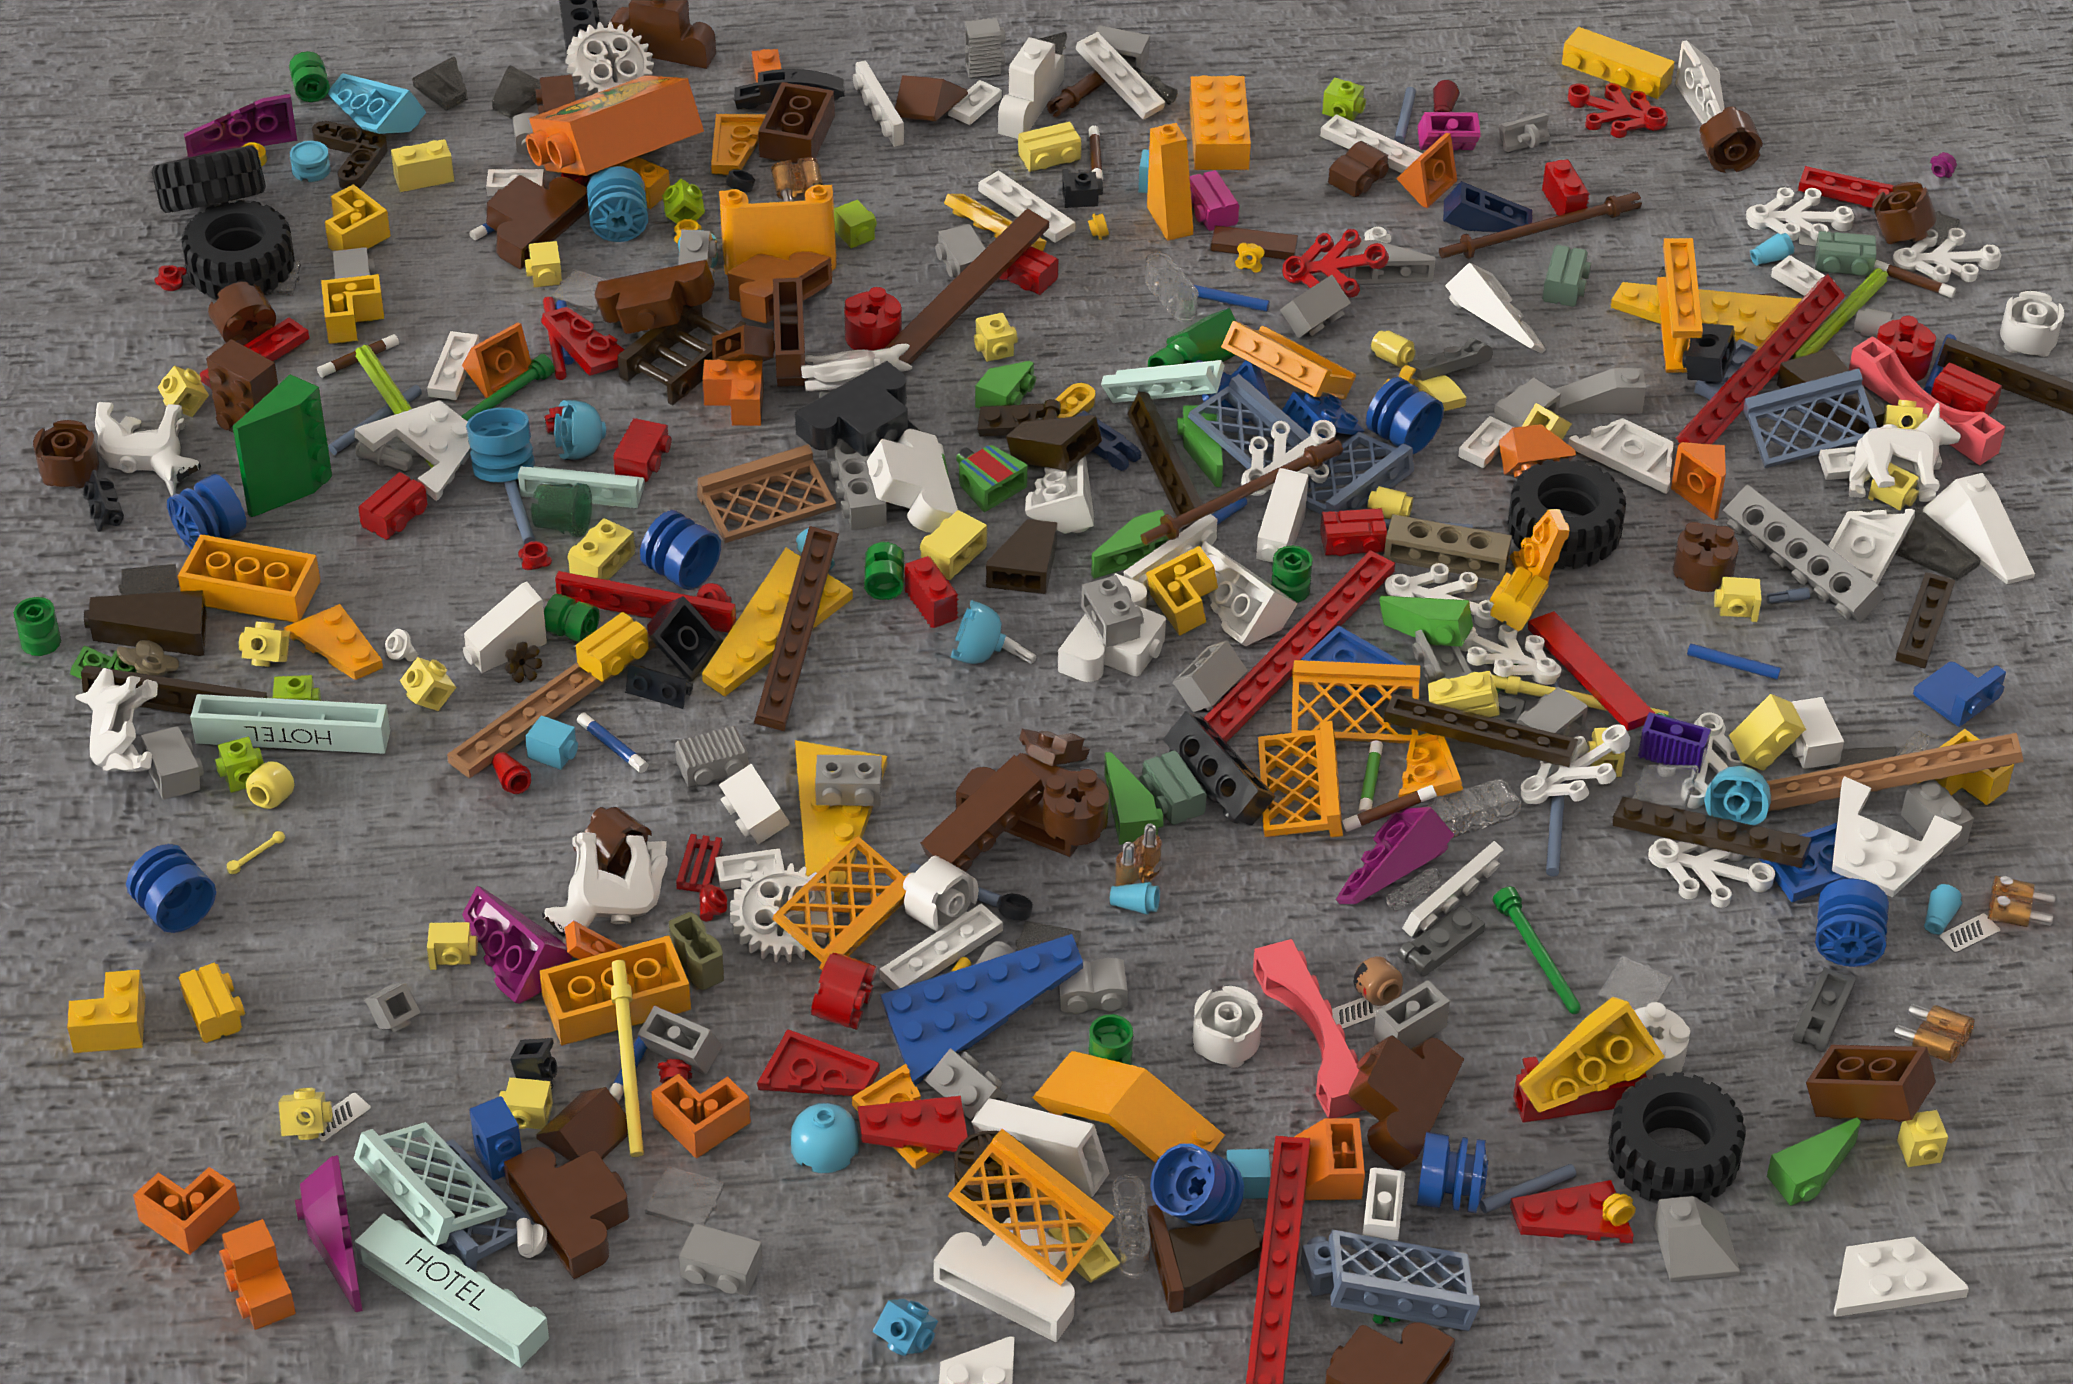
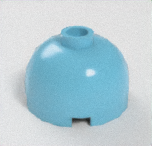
M563 400L558 406L563 407L562 416L556 414L554 424L556 447L562 446L564 454H559L562 459L568 460L586 458L597 450L601 439L605 438V422L601 421L599 413L593 406L582 401Z
M971 600V609H966L955 638L956 641H959L957 650L952 649L951 658L965 663L977 664L988 660L994 651L1000 652L1006 635L1001 633L1002 622L999 615L990 607Z
M1733 766L1718 772L1709 783L1704 802L1709 816L1713 815L1714 817L1756 826L1761 821L1763 822L1768 814L1771 792L1768 783L1760 773L1749 767Z
M817 1103L807 1107L796 1117L791 1129V1153L796 1162L801 1166L803 1162L805 1165L811 1166L813 1172L833 1173L846 1168L851 1163L850 1159L855 1153L856 1155L858 1154L859 1130L853 1116L841 1106L832 1103Z

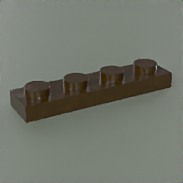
M1925 572L1898 647L1895 661L1926 668L1954 588V579Z

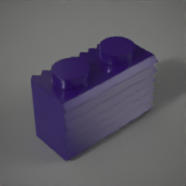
M1649 712L1642 729L1638 756L1639 758L1644 757L1646 760L1656 763L1663 762L1664 765L1669 764L1671 767L1675 766L1683 771H1694L1695 774L1700 773L1707 754L1711 729Z

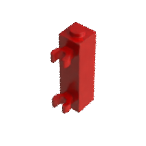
M1536 1056L1522 1059L1525 1069H1521V1074L1516 1075L1513 1097L1522 1123L1612 1110L1615 1108L1617 1101L1622 1098L1624 1091L1631 1086L1635 1088V1083L1646 1078L1647 1075L1645 1072L1636 1079L1621 1081L1610 1085L1609 1088L1602 1091H1593L1579 1096L1576 1100L1538 1112L1519 1085L1539 1064Z

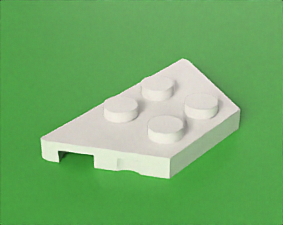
M1624 418L1613 421L1607 426L1591 429V435L1579 439L1577 435L1569 438L1568 445L1574 448L1575 451L1665 494L1669 492L1673 441Z
M1905 509L1904 514H1887L1886 510H1874L1868 513L1848 511L1828 546L1875 583L1879 584L1915 518V510Z
M1915 1237L1846 1246L1834 1315L1838 1317L1966 1298L1969 1288L1964 1281Z
M1006 1337L941 1361L939 1384H1012L1015 1337Z

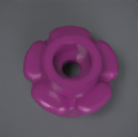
M1946 152L1933 156L1930 161L1932 164L1931 170L1937 177L1950 178L1957 167L1955 158Z

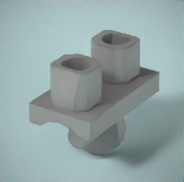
M1548 114L1531 115L1523 119L1500 124L1499 135L1503 141V150L1510 152L1528 146L1534 148L1539 146V143L1550 141L1547 127Z

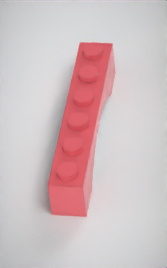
M1872 336L1853 348L1849 370L1860 369L1863 378L1862 385L1891 405L1898 406V400L1916 401V407L1923 408V414H1927V418L1935 404L1939 403L1940 418L1961 434L1960 441L1950 444V446L1979 466L1999 454L2005 426L1984 412L1960 411L1934 399L1911 378L1895 351Z
M1292 939L1255 948L1253 972L1265 995L1280 1001L1293 1010L1308 1025L1317 1040L1321 1051L1322 1064L1318 1071L1316 1096L1328 1118H1338L1365 1110L1349 1096V1090L1359 1072L1357 1068V1055L1353 1049L1349 1050L1345 1042V1033L1340 1024L1336 1025L1332 1017V1008L1327 999L1323 1000L1316 976L1310 975L1303 951L1297 950Z

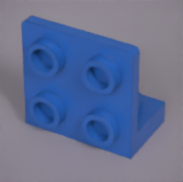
M1293 391L1282 409L1287 416L1308 434H1311L1314 423L1319 420L1330 421L1338 433L1355 435L1358 432L1364 433V430L1357 423L1358 419L1346 412L1341 407V401L1332 395L1314 397L1309 393ZM1318 434V436L1322 438H1327L1323 434Z

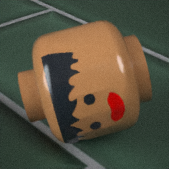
M1375 956L1360 963L1354 974L1353 983L1355 989L1372 1005L1383 1006L1400 996L1403 977L1401 972L1384 957Z

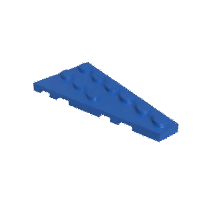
M1069 934L880 994L881 1002L903 1062L907 1064L914 1086L923 1081V1077L935 1068L950 1048L956 1053L963 1049H969L1006 1023L1011 1015L1021 1008L1022 1010L1026 1009L1047 990H1053L1083 969V960L1073 935Z

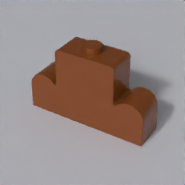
M807 251L793 253L789 256V260L757 254L728 271L729 299L740 302L742 317L767 324L774 319L773 279L802 278L804 301L832 284L831 257Z

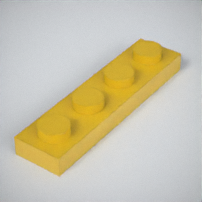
M947 194L944 201L945 205L953 209V214L962 218H970L974 221V226L994 232L995 238L1012 223L1011 220L965 194ZM1039 238L1031 246L1043 251L1047 241Z

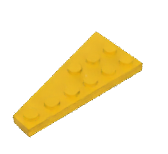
M1622 282L1611 299V308L1661 324L1657 285ZM1698 289L1702 323L1733 325L1735 342L1742 339L1757 347L1801 301V298Z
M787 547L702 672L703 683L724 697L771 662L801 556ZM829 574L813 629L853 599V590Z
M795 740L806 876L809 877L815 872L818 873L857 835L862 839L873 806L816 805L815 778L817 755L882 756V779L887 767V756ZM856 848L850 853L851 864H854L858 853ZM831 871L829 873L830 884H846L845 871ZM834 892V902L840 905L844 892Z

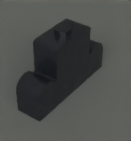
M888 361L881 363L796 411V435L816 450L832 449L837 445L838 439H842L861 456L872 454L881 439L894 441L901 437L908 429V408L905 406L907 403L906 376Z

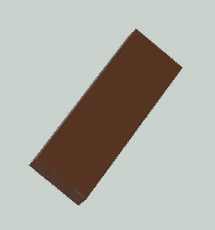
M1215 225L1211 241V251L1239 254L1237 247L1240 243H1252L1264 249L1265 254L1263 257L1286 260L1291 256H1295L1298 235Z
M1158 1205L1148 1206L1146 1230L1168 1311L1170 1313L1183 1311L1184 1288L1163 1211Z

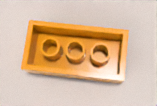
M1191 76L1189 105L1194 170H1249L1251 140L1245 76Z
M200 534L178 574L180 591L203 590L206 607L294 623L302 619L321 582L317 556L314 554Z
M669 935L540 970L542 997L561 1046L618 1030L616 1004L612 1003L611 987L614 986L612 962L616 960H624L626 963L627 984L631 985L632 1001L629 1002L631 1026L644 1023L654 1006L673 1014L691 1010L690 985Z

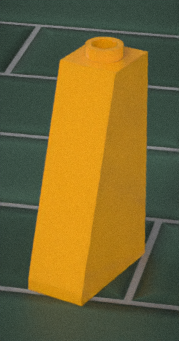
M1177 123L1150 128L1147 208L1167 241L1193 235L1187 139Z

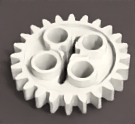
M598 22L596 30L591 25H588L586 32L579 30L578 37L572 38L565 61L568 64L567 73L572 74L573 82H579L577 90L580 91L586 88L588 90L586 97L593 93H599L645 75L652 76L653 72L651 71L654 63L651 62L653 54L647 52L648 44H640L642 36L639 35L633 38V29L623 32L622 24L617 29H614L612 22H609L607 28H604L602 23Z
M776 863L775 871L773 872L768 867L763 866V875L760 876L752 871L751 882L742 879L741 889L734 890V900L730 902V911H732L730 912V923H733V933L740 934V944L743 945L749 942L750 953L760 949L761 959L767 957L769 953L773 954L774 962H778L780 955H785L789 963L792 961V954L796 953L802 960L805 959V950L807 949L785 930L782 936H778L779 925L772 918L783 906L784 891L790 889L789 901L817 872L808 877L806 876L805 866L799 872H794L793 863H790L787 870H782L781 865ZM810 891L808 893L809 903L826 904L825 891ZM831 891L832 904H837V902H834V892ZM766 895H773V896H776V897L767 898V897H764V896H766ZM789 911L785 915L794 924H805L804 911ZM810 911L811 924L828 925L827 912ZM833 912L834 925H837V912ZM761 923H769V924H771V925L761 926V925H759V924H761ZM812 932V939L815 943L822 946L827 945L829 933Z

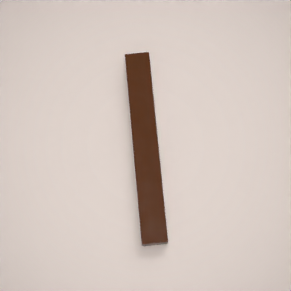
M1027 208L885 348H890L897 344H909L908 350L899 357V360L911 365L1049 229V221Z
M809 526L754 724L785 731L839 533Z

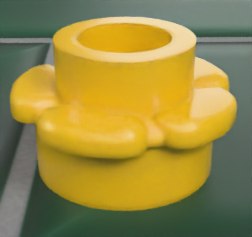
M1103 213L1099 215L1092 214L1093 219L1088 221L1092 236L1098 235L1099 240H1102L1103 236L1109 235Z
M1616 1193L1609 1196L1603 1204L1602 1216L1604 1220L1610 1221L1614 1226H1620L1628 1222L1636 1211L1632 1204L1633 1199L1627 1194Z

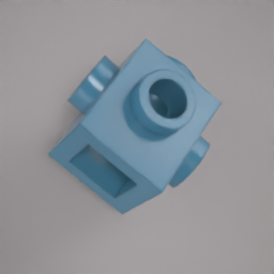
M906 1299L888 1300L872 1332L889 1342L887 1346L890 1350L899 1355L906 1356L907 1354L922 1353L931 1345L935 1337L933 1331L938 1320L928 1314L929 1309L919 1302H909Z

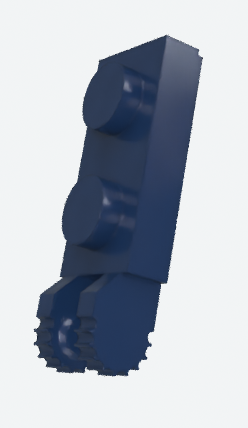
M1083 410L1076 416H1086L1091 414ZM1097 419L1102 442L1092 452L1105 460L1108 459L1111 466L1120 471H1124L1129 467V459L1133 462L1141 459V452L1136 445L1127 440L1124 435Z

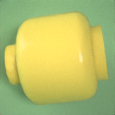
M273 761L263 763L246 781V790L250 800L255 805L265 809L279 806L292 794L295 786L291 772L284 765Z

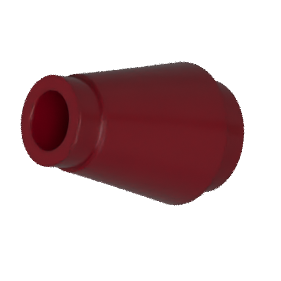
M1442 80L1433 88L1434 112H1452L1460 95L1455 82Z

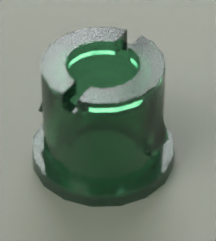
M541 483L537 486L533 497L538 500V504L532 503L531 506L534 526L536 528L557 530L563 534L565 531H568L571 536L582 537L589 527L592 514V494L589 486L582 483H577L574 487L570 483L563 485Z

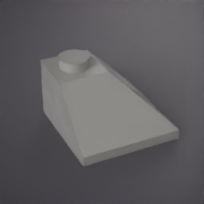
M1694 1196L1659 1199L1654 1227L1670 1282L1740 1275V1268L1725 1218L1721 1212Z

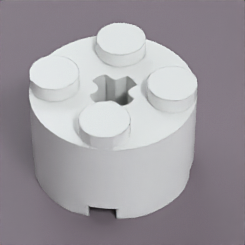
M2036 291L2021 292L2019 297L2014 299L2012 296L2007 301L2000 329L2001 339L2005 343L2004 348L2011 353L2020 352L2039 357L2048 356L2058 342L2064 318L2062 305L2059 303L2057 306L2052 302L2053 297Z
M933 856L916 873H910L905 878L903 883V889L906 891L904 898L905 912L910 917L938 932L967 913L966 911L970 903L976 904L979 892L977 880L946 860Z
M1223 986L1221 991L1212 993L1211 989L1203 993L1197 1000L1194 1009L1193 1043L1195 1052L1212 1062L1226 1064L1231 1068L1242 1066L1245 1060L1252 1057L1260 1045L1262 1010H1260L1255 996L1247 990L1235 986Z
M1652 1002L1646 1007L1634 1010L1665 1056L1646 1071L1647 1078L1651 1080L1653 1075L1659 1073L1673 1076L1674 1072H1682L1689 1043L1690 1028L1680 1016L1666 1009L1663 1004L1658 1002Z

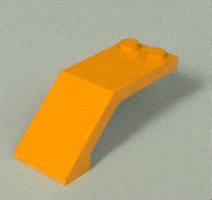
M1071 1051L1032 1097L1049 1113L1060 1116L1068 1113L1109 1124L1155 1163L1167 1149L1178 1144H1195L1212 1152L1225 1136V1134L1147 1069L1076 1051Z

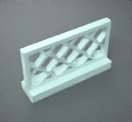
M426 1122L380 1136L373 1129L361 1132L354 1160L435 1246L447 1243L449 1233L506 1215L508 1207ZM422 1136L430 1145L410 1139ZM390 1146L404 1149L403 1154L394 1152ZM407 1151L427 1155V1160L409 1156ZM431 1158L445 1160L450 1166L431 1162ZM410 1167L423 1170V1175L414 1173ZM428 1172H431L438 1175L448 1177V1180L443 1181L435 1179L432 1177H428L427 1174ZM452 1178L467 1182L471 1188L451 1183ZM431 1189L444 1192V1196L435 1195ZM448 1194L468 1198V1203L450 1199ZM473 1200L487 1203L490 1207L484 1208L472 1205ZM451 1210L464 1213L465 1215L454 1218L455 1215Z

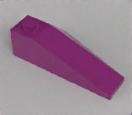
M285 94L262 98L185 133L187 156L193 157L239 148L250 142L268 146L298 141L291 95Z
M1431 807L1407 808L1392 814L1374 836L1373 840L1377 843L1374 849L1364 852L1361 857L1365 864L1350 875L1335 900L1339 904L1359 903L1432 859L1441 856L1447 850V843L1453 838L1454 833Z
M336 1155L331 1156L300 1183L301 1199H295L298 1221L305 1219L309 1237L354 1311L360 1312L363 1310L339 1156Z

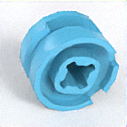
M303 141L292 147L290 160L292 163V174L296 179L302 181L303 178H306L308 182H315L328 176L331 169L328 148L325 144L318 141Z

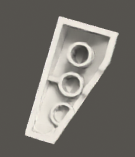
M1687 40L1682 41L1675 85L1700 122L1704 124L1725 109L1720 73L1706 55Z
M1469 263L1445 285L1451 293L1449 299L1459 309L1462 307L1541 354L1546 350L1533 329L1524 321L1520 322V319L1524 316L1520 310L1510 303L1512 298L1492 273Z
M1086 456L1068 471L1045 467V476L1037 479L1035 482V492H1029L1026 496L1025 511L1027 516L1035 520L1057 522V530L1064 534L1070 532L1081 533L1094 526V512Z
M1983 473L1955 479L1924 507L1923 513L1938 533L1944 537L1949 535L1959 543L1958 548L1963 552L1970 551L1981 559L1980 564L2004 583L2011 584L2034 578V570L2002 502Z
M1205 541L1201 548L1214 565L1218 589L1207 595L1211 601L1210 606L1212 610L1219 615L1222 621L1221 626L1223 630L1244 646H1248L1282 630L1297 603Z

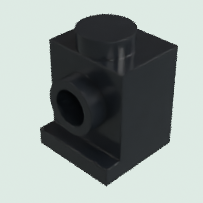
M1063 169L1062 193L1065 208L1097 207L1098 195H1103L1102 178H1096V172L1069 173L1068 169Z
M553 1038L520 1040L510 1058L516 1078L550 1081L551 1090L553 1089L552 1080L557 1075V1062L550 1052L554 1045Z

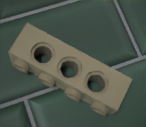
M1393 514L1386 536L1384 557L1396 563L1429 569L1436 563H1442L1452 573L1472 572L1479 578L1501 581L1505 575L1509 560L1512 535Z

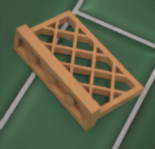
M809 444L698 478L697 497L701 505L705 504L724 543L836 509V502L813 461V452ZM808 472L813 477L810 484L795 479L796 476ZM778 481L786 484L783 492L768 488L769 484ZM791 486L806 491L802 499L788 495ZM749 490L759 492L755 501L740 495ZM814 493L822 496L825 502L814 504L807 500L810 494ZM763 495L778 499L774 508L760 503ZM724 498L731 502L728 508L724 509L715 506L713 501ZM783 501L798 506L796 511L790 513L779 509ZM736 503L750 508L747 516L732 512ZM756 510L770 514L769 519L764 521L755 520L752 516ZM728 518L743 523L739 529L729 532L725 526Z

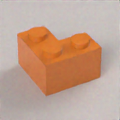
M704 360V406H731L732 426H761L764 393L763 360Z
M677 1074L651 1091L653 1117L696 1159L751 1123L749 1096L728 1076L701 1094L680 1074Z
M208 1167L185 1189L158 1172L133 1194L139 1221L189 1255L197 1250L240 1210L235 1183L211 1167Z
M261 1219L222 1234L225 1249L220 1250L219 1253L226 1270L224 1276L231 1292L237 1290L240 1296L236 1298V1303L242 1318L249 1317L256 1330L295 1315L292 1293L279 1267L276 1247L264 1220Z

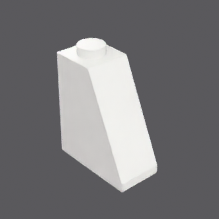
M1279 468L1258 534L1256 559L1273 563L1274 553L1279 548L1294 545L1305 520L1308 474Z
M527 581L519 585L464 633L465 647H463V653L468 663H474L480 672L484 673L508 662L505 653L509 649L516 651L517 643L526 642L528 647L533 645L541 647L547 644L543 600Z

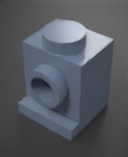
M1317 1236L1310 1239L1307 1245H1302L1301 1264L1312 1296L1332 1293L1334 1289L1330 1241H1327L1326 1237ZM1349 1267L1343 1270V1272H1349Z

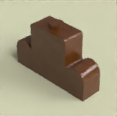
M631 0L629 8H618L610 20L614 29H617L622 24L623 32L633 29V38L641 35L640 44H648L647 52L652 53V58L707 69L716 55L714 30L703 22L690 24L688 0Z
M519 175L503 189H499L487 202L486 224L497 231V255L521 270L525 266V260L530 259L529 244L554 241L589 211L587 188L570 178L557 177L549 183V190L528 178Z
M706 259L600 281L595 290V299L603 320L607 323L620 321L624 333L630 334L677 324L680 321L684 305H701L712 297L715 282Z
M802 278L773 279L777 387L805 386L806 378H802L801 366L805 365Z
M1020 753L1017 756L1041 779L1044 788L1050 776L1069 772V770L1056 765L1050 766L1025 753ZM989 767L972 769L956 790V809L996 771ZM1043 798L1035 807L1028 808L1020 816L1018 823L1013 828L1004 831L1068 857H1071L1078 847L1065 844V840L1057 836L1055 840L1047 834L1043 826Z
M1391 1035L1370 1048L1369 1052L1357 1064L1359 1072L1349 1090V1096L1379 1120L1368 1129V1143L1376 1154L1396 1170L1418 1159L1425 1143L1426 1132L1431 1131L1464 1061L1463 1057L1438 1038H1429L1413 1049H1410L1395 1036Z
M544 1147L529 1149L504 1161L507 1185L532 1221L546 1228L548 1244L572 1278L576 1279L606 1263L609 1258L607 1230L629 1219L627 1193L624 1190V1184L616 1171L611 1172L596 1151H590L560 1167H557L554 1153Z
M1414 1322L1408 1324L1403 1329L1399 1344L1374 1329L1361 1325L1344 1347L1338 1346L1333 1353L1330 1366L1326 1371L1325 1384H1435L1452 1361L1455 1339L1428 1324Z

